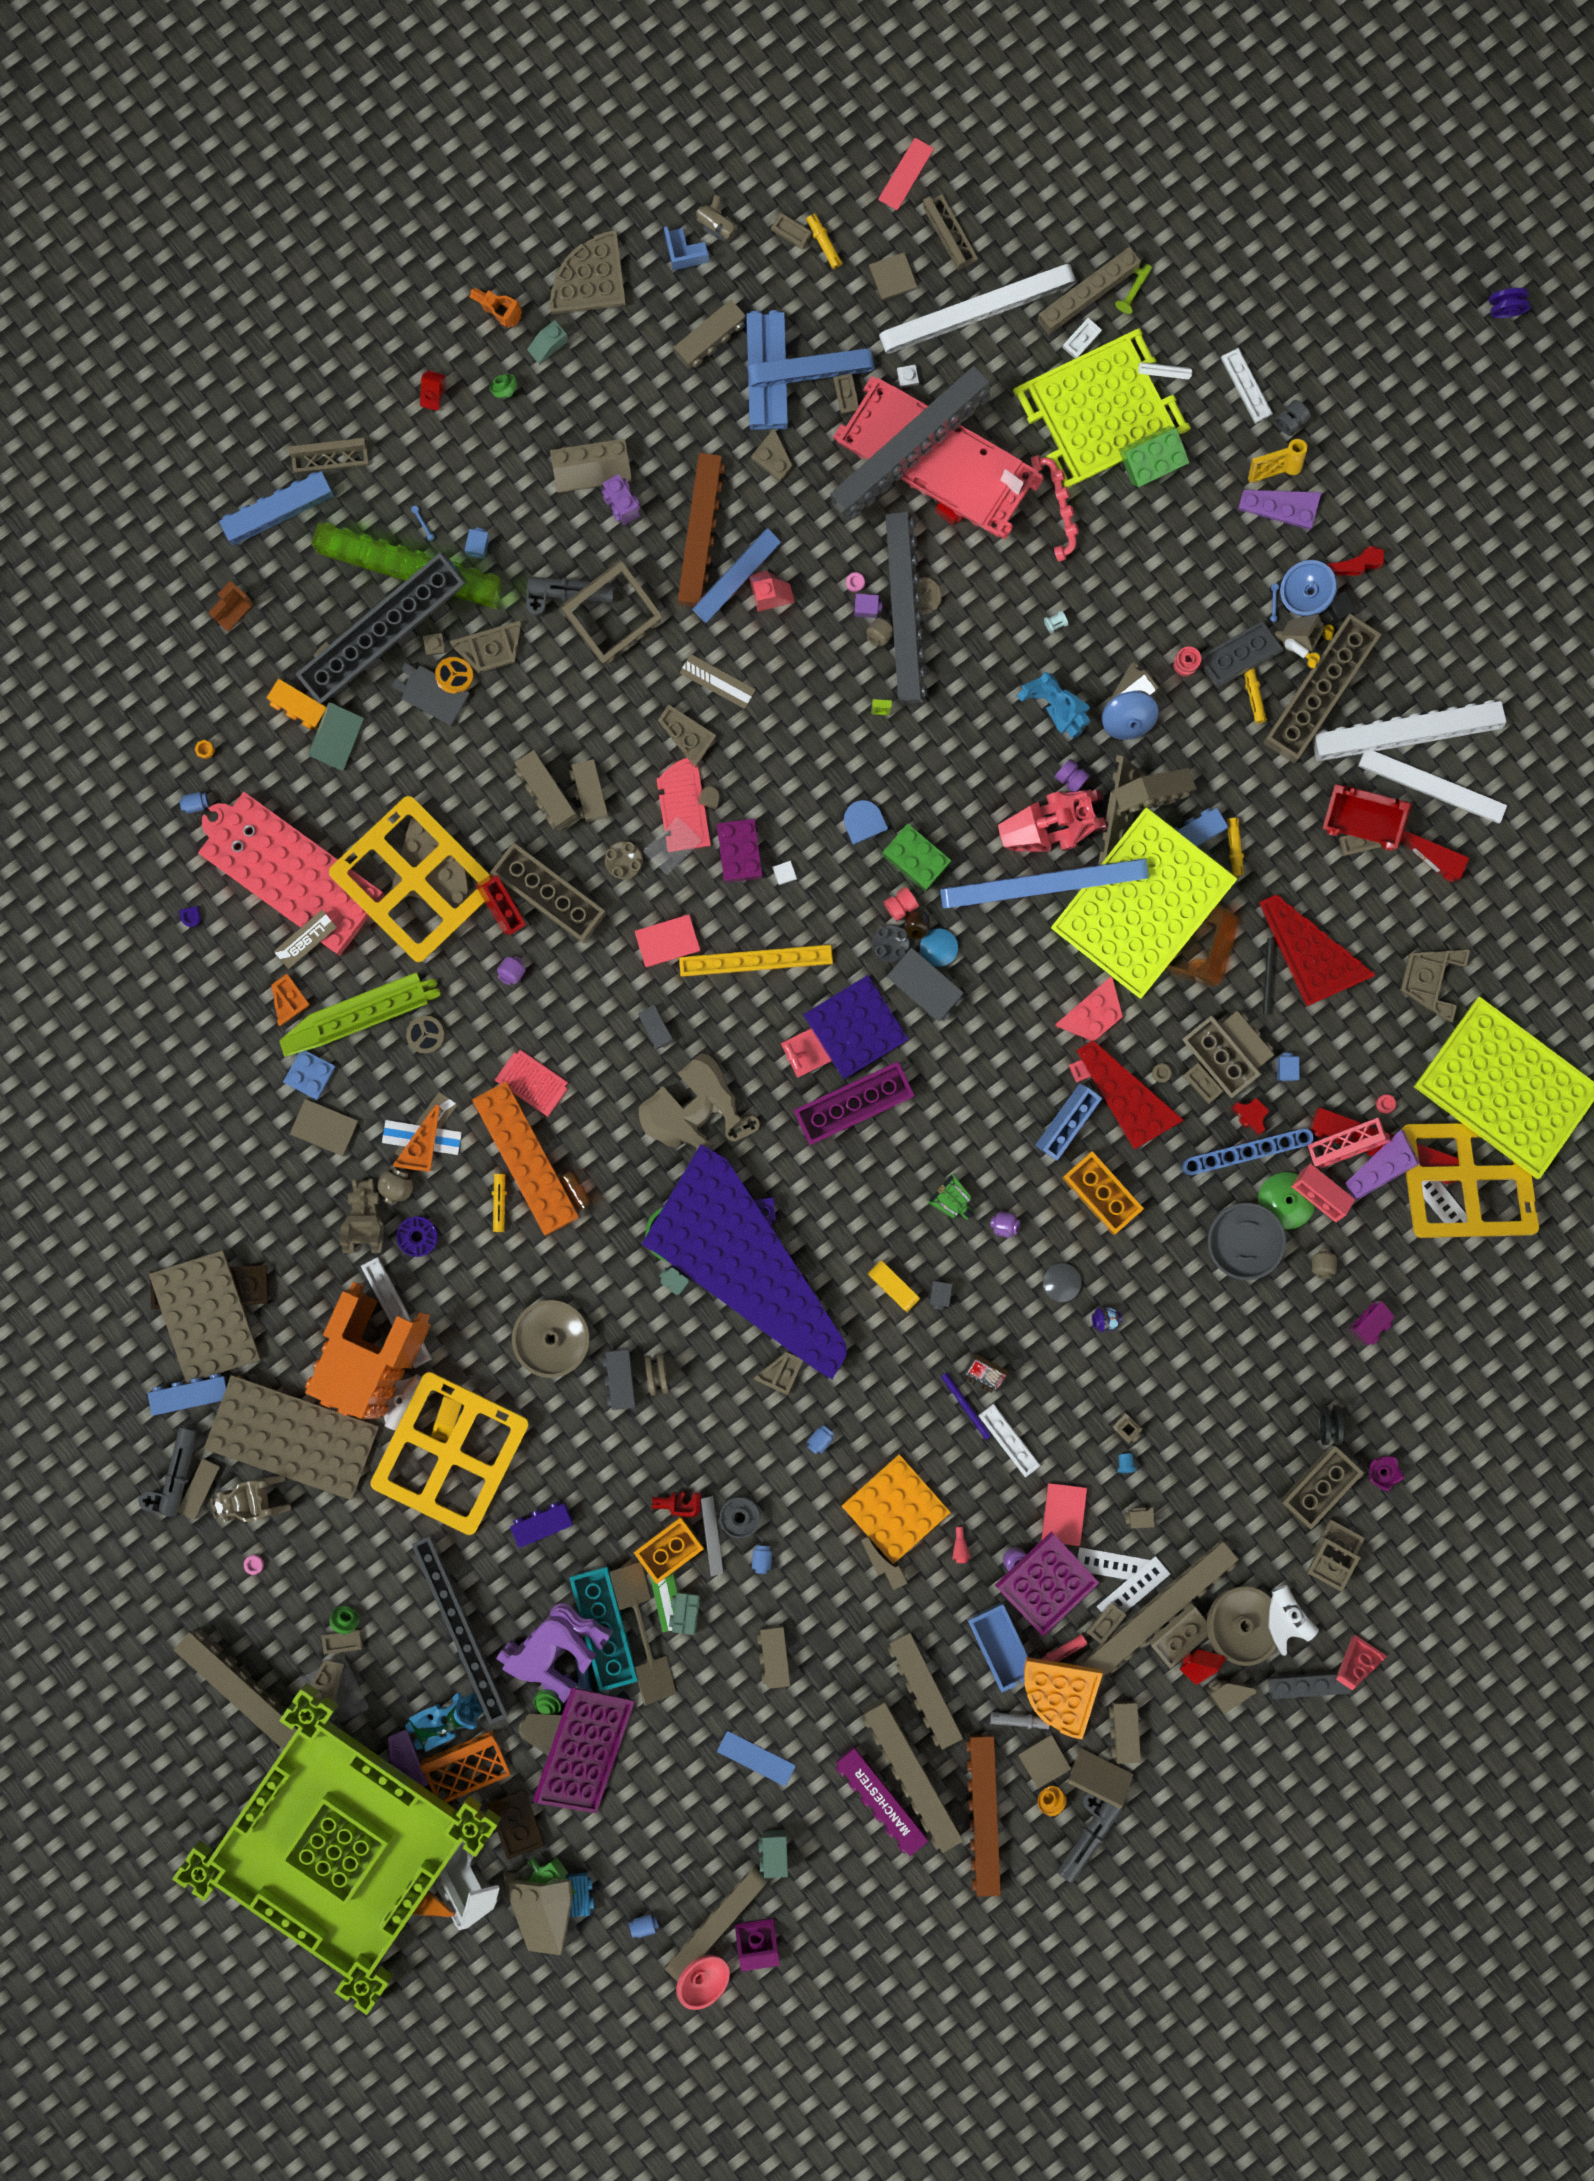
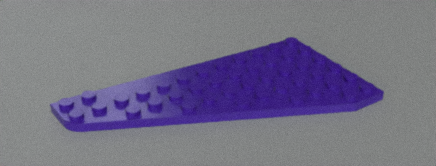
M700 1144L641 1245L660 1255L808 1365L833 1380L847 1354V1346L844 1339L728 1160Z

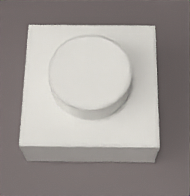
M916 365L897 368L900 388L919 385Z

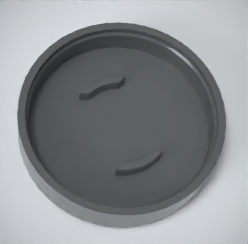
M1237 1203L1225 1208L1215 1217L1209 1228L1207 1244L1213 1262L1222 1272L1239 1280H1255L1266 1276L1278 1266L1285 1252L1286 1237L1282 1224L1270 1210L1255 1203Z

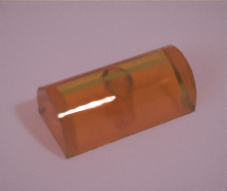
M568 1172L559 1178L578 1212L592 1205L593 1202L575 1172Z

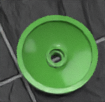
M1292 1172L1277 1173L1269 1177L1263 1183L1258 1193V1204L1270 1210L1279 1219L1284 1230L1295 1229L1305 1224L1315 1209V1205L1291 1187L1298 1174ZM1287 1197H1291V1204L1286 1202Z

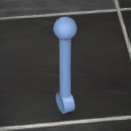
M413 506L411 511L419 519L427 533V539L430 541L434 540L435 536L427 528L419 514V508Z
M1276 583L1271 586L1273 591V607L1270 620L1272 622L1278 620L1276 616V600L1279 585Z

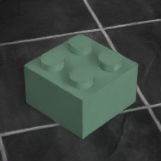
M786 1830L763 1831L762 1837H759V1852H763V1856H760V1872H764V1878L788 1877Z

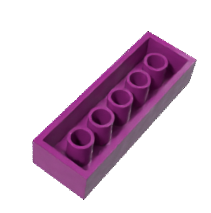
M896 1062L793 1110L809 1146L914 1098V1094L899 1062Z

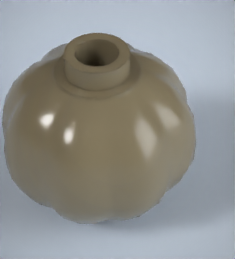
M394 1167V1170L388 1169L380 1175L377 1185L379 1193L384 1197L383 1201L394 1204V1202L404 1201L410 1197L413 1191L412 1179L408 1177L409 1173L407 1171Z

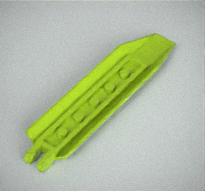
M416 972L309 1014L279 1040L283 1055L286 1057L320 1047L428 1004V1000H433L440 996V989H432L437 986V980L429 979L421 982Z

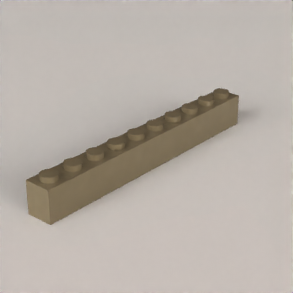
M1220 1540L1077 1665L1101 1669L1103 1673L1100 1681L1101 1684L1105 1680L1104 1676L1110 1672L1112 1674L1115 1672L1122 1660L1127 1661L1130 1659L1137 1647L1142 1648L1145 1646L1152 1634H1158L1163 1629L1162 1626L1167 1621L1169 1623L1173 1621L1182 1608L1185 1610L1193 1604L1192 1600L1196 1596L1201 1597L1205 1594L1207 1587L1211 1583L1214 1585L1222 1579L1221 1575L1226 1570L1229 1572L1237 1565L1235 1562L1239 1559Z

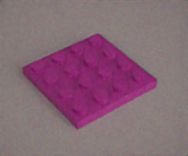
M1051 1531L995 1586L1036 1630L1044 1636L1089 1594L1099 1582Z

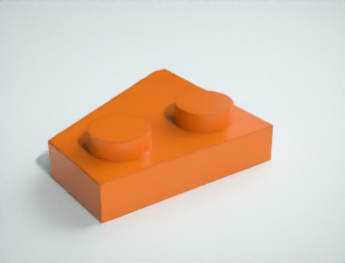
M288 974L271 985L278 1018L277 1023L280 1027L310 1006Z

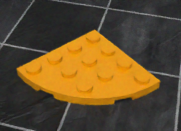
M1026 1657L1024 1684L1034 1711L1047 1725L1060 1730V1733L1073 1738L1083 1739L1102 1678V1670Z

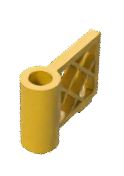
M1294 439L1289 443L1288 448L1253 458L1248 475L1249 482L1255 483L1284 472L1289 475L1299 474L1302 471L1307 452L1305 441Z

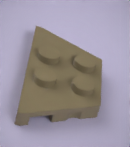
M516 621L450 641V644L478 674L513 664L516 659L521 622Z

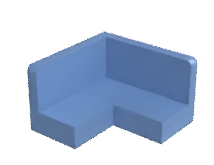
M668 226L664 227L673 270L709 263V253L705 242L687 246L683 228L668 231Z

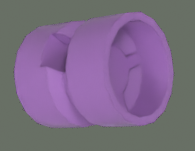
M1070 758L1058 771L1055 778L1062 784L1066 783L1067 788L1071 792H1075L1083 786L1091 775L1084 769L1079 770L1078 764Z

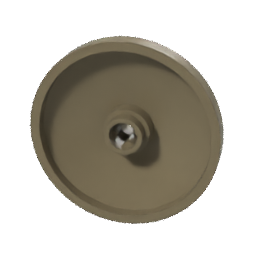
M556 1300L541 1301L529 1306L518 1317L512 1332V1347L517 1360L532 1374L546 1378L560 1377L575 1370L584 1360L590 1343L589 1329L581 1313L573 1306ZM550 1335L555 1336L553 1343L548 1340Z
M1234 1587L1224 1591L1213 1602L1207 1617V1634L1213 1649L1217 1654L1223 1655L1226 1661L1242 1666L1255 1665L1266 1660L1276 1649L1277 1646L1268 1627L1271 1598L1266 1593L1253 1587Z

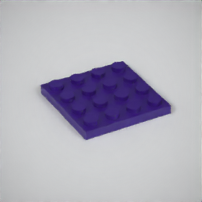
M868 975L803 1014V1017L843 1080L909 1040Z

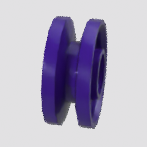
M1509 288L1490 295L1488 298L1489 304L1493 306L1490 309L1491 316L1494 318H1509L1529 311L1531 305L1526 300L1529 297L1528 289Z
M414 1216L400 1224L396 1239L404 1253L414 1257H422L435 1249L438 1243V1232L436 1226L430 1220ZM416 1231L422 1233V1240L420 1242H415L412 1238Z

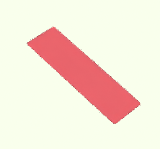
M914 138L878 200L898 210L934 148Z

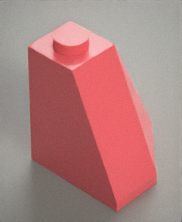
M767 570L749 576L758 612L794 603L791 586L788 582Z

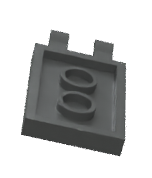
M404 663L401 670L410 676L406 684H403L395 679L392 684L395 690L403 693L401 699L452 727L470 693L467 691L457 692L456 694L445 692L438 686L435 673L421 665L416 670L409 664Z

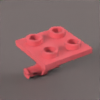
M812 1029L781 1043L797 1078L831 1062Z

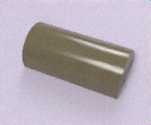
M1213 1015L1204 1020L1182 1039L1230 1098H1233L1261 1075L1260 1071Z

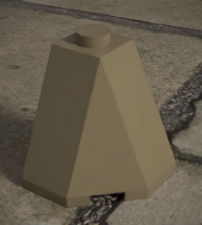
M1133 662L1127 669L1110 701L1117 695L1128 691H1142L1153 697L1159 688L1145 670L1139 671L1137 669L1138 665Z
M528 1714L526 1719L520 1722L518 1731L522 1739L548 1756L562 1715Z

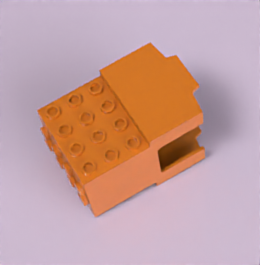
M353 1282L348 1290L342 1291L323 1333V1336L330 1339L322 1347L323 1354L321 1359H318L314 1365L315 1372L306 1383L305 1388L307 1390L305 1393L321 1400L320 1404L328 1408H338L337 1412L343 1415L356 1416L360 1419H380L388 1411L389 1406H387V1403L396 1393V1383L402 1379L405 1372L403 1368L413 1367L431 1327L428 1323L430 1314L419 1312L417 1318L413 1321H407L397 1316L381 1349L362 1340L363 1333L378 1301L366 1296L362 1292L365 1284Z

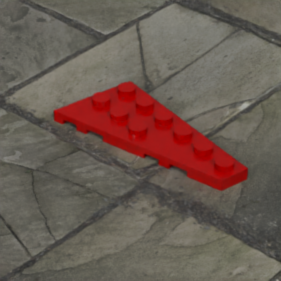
M1093 1040L1076 1050L1133 1149L1138 1148L1184 1121Z

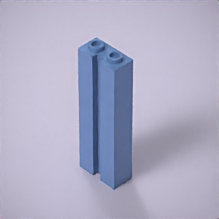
M772 310L769 314H762L761 311L747 313L748 366L757 363L786 360L784 312ZM748 375L750 430L787 429L786 383L751 387Z

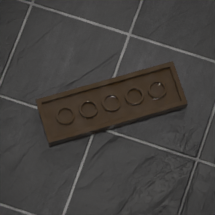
M267 1265L230 1267L243 1305L269 1304ZM150 1279L151 1310L161 1309Z

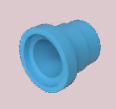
M1132 1453L1118 1455V1473L1137 1471Z

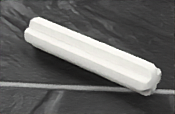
M1144 362L1138 365V373L1181 379H1190L1192 376L1191 368Z

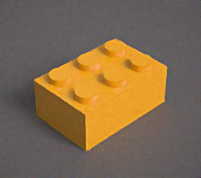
M679 1517L636 1549L634 1554L654 1582L658 1584L701 1552L704 1546L683 1517Z

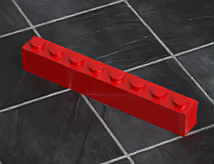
M1317 1108L1308 1130L1313 1132V1136L1323 1139L1324 1136L1329 1137L1363 1123L1322 1108ZM1370 1126L1367 1134L1374 1136L1379 1134L1377 1128ZM1357 1131L1352 1133L1349 1141L1353 1143L1358 1142L1362 1134ZM1387 1133L1389 1134L1390 1139L1394 1136L1393 1134ZM1338 1138L1333 1143L1341 1145L1344 1140ZM1417 1144L1421 1167L1459 1166L1458 1158ZM1384 1145L1366 1151V1155L1373 1157ZM1439 1181L1447 1185L1457 1183V1181Z

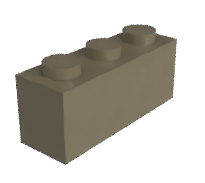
M594 759L572 764L573 770L569 772L572 782L576 781L577 789H574L576 799L581 800L582 807H579L581 819L585 818L586 823L608 818Z
M1236 1011L1220 1025L1258 1069L1274 1056L1272 1053L1273 1048L1268 1042L1264 1043L1261 1040L1260 1032L1255 1027L1251 1028L1247 1023L1249 1021L1242 1012Z
M784 1625L760 1628L761 1633H757L758 1645H762L763 1650L762 1653H759L760 1665L764 1664L765 1672H761L762 1683L767 1685V1689L790 1686Z
M1112 1702V1707H1109V1718L1113 1719V1727H1110V1737L1114 1739V1746L1111 1747L1112 1759L1115 1758L1117 1764L1141 1763L1137 1702Z

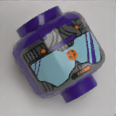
M1113 1306L1099 1307L1092 1314L1093 1327L1097 1328L1100 1332L1115 1331L1119 1323L1122 1322L1121 1313L1117 1312Z

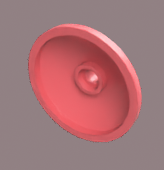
M706 1955L691 1962L684 1969L677 1983L676 1994L680 2003L691 2010L703 2009L713 2004L723 1994L728 1985L730 1971L727 1963L716 1955Z

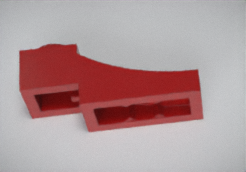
M1370 546L1354 559L1338 563H1327L1326 565L1333 571L1335 576H1361L1365 569H1380L1384 564V549Z

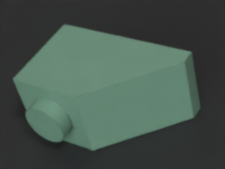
M554 320L539 332L527 351L540 365L568 342L567 334Z

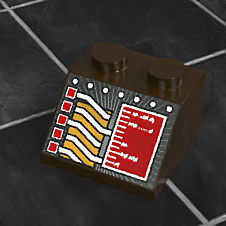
M972 1353L962 1374L966 1375L965 1380L973 1384L977 1381L983 1384L982 1389L992 1393L993 1390L998 1392L1009 1371Z

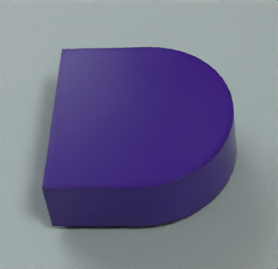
M198 906L179 910L181 921L185 926L192 928L200 923L201 914Z

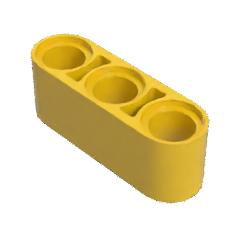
M880 1260L867 1273L906 1312L920 1300L883 1261Z

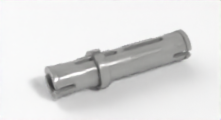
M991 1712L990 1724L1027 1727L1029 1730L1031 1728L1049 1730V1725L1039 1716Z

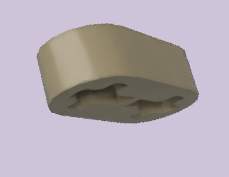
M754 1116L743 1118L741 1122L739 1121L733 1127L735 1130L742 1129V1131L737 1133L738 1137L729 1136L728 1134L731 1131L726 1129L725 1135L727 1139L735 1142L757 1132L760 1126L759 1120ZM748 1120L756 1121L757 1124L754 1125V1130H751V1128L743 1129V1126L748 1124Z

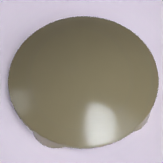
M617 842L605 854V866L608 872L618 879L634 877L638 874L643 864L641 851L631 842Z

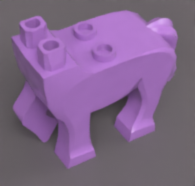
M560 1603L551 1609L550 1615L538 1628L534 1629L525 1642L517 1645L510 1640L496 1659L504 1664L502 1669L520 1680L541 1683L544 1690L556 1692L564 1703L569 1697L571 1688H576L578 1683L574 1682L569 1674L564 1676L555 1670V1660L562 1650L566 1649L576 1657L579 1670L584 1674L597 1654L591 1651L579 1636H589L595 1646L601 1650L610 1638L613 1630L602 1626L594 1619H583L570 1605Z

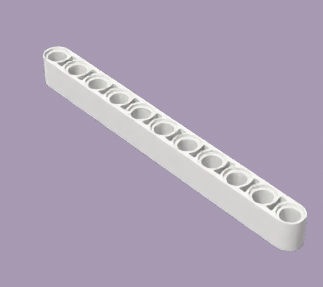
M1065 264L890 328L880 333L879 337L886 354H890L1070 288L1077 281L1070 264Z

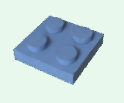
M307 1051L298 1053L283 1083L319 1100L336 1066Z

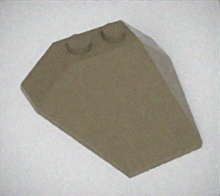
M505 1872L506 1894L528 1951L562 1955L573 1900L571 1880L553 1878L546 1884L523 1881L522 1874Z

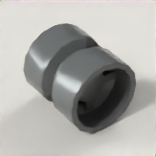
M1293 400L1286 407V411H1282L1275 417V423L1283 433L1292 436L1299 429V425H1304L1311 418V414L1304 404L1298 400Z

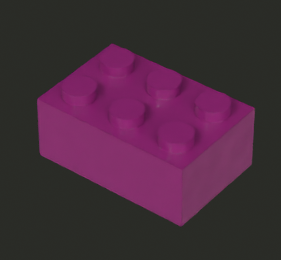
M755 819L718 823L717 832L724 883L762 879Z

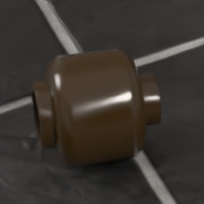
M922 911L909 913L905 919L906 934L913 939H922L928 935L930 930L929 916Z

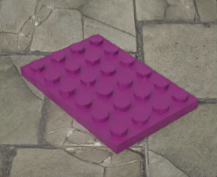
M572 1687L533 1801L537 1804L597 1813L635 1701L629 1698Z

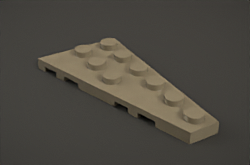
M1117 755L1116 762H1119L1118 771L1113 774L1115 789L1146 775L1124 756ZM1114 790L1110 792L1105 821L1109 824L1107 832L1103 833L1105 848L1100 852L1098 865H1101L1127 832L1134 816L1129 810L1121 812Z

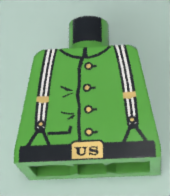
M953 1174L946 1179L927 1201V1203L951 1218H955L960 1213L968 1220L975 1212L967 1205L971 1196Z

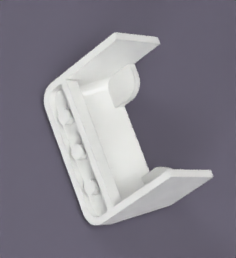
M463 1841L434 1882L445 1905L455 1912L452 1919L458 1930L469 1928L492 1911L496 1905L500 1889L498 1885L484 1889L481 1888L470 1867L473 1855L463 1849L465 1845Z

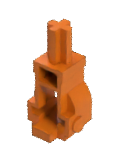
M476 288L470 291L469 298L480 303L483 310L493 314L501 325L508 328L514 325L517 326L522 318L520 316L522 310L519 302L508 296H497L489 290L487 293ZM500 305L508 308L504 316L496 312Z

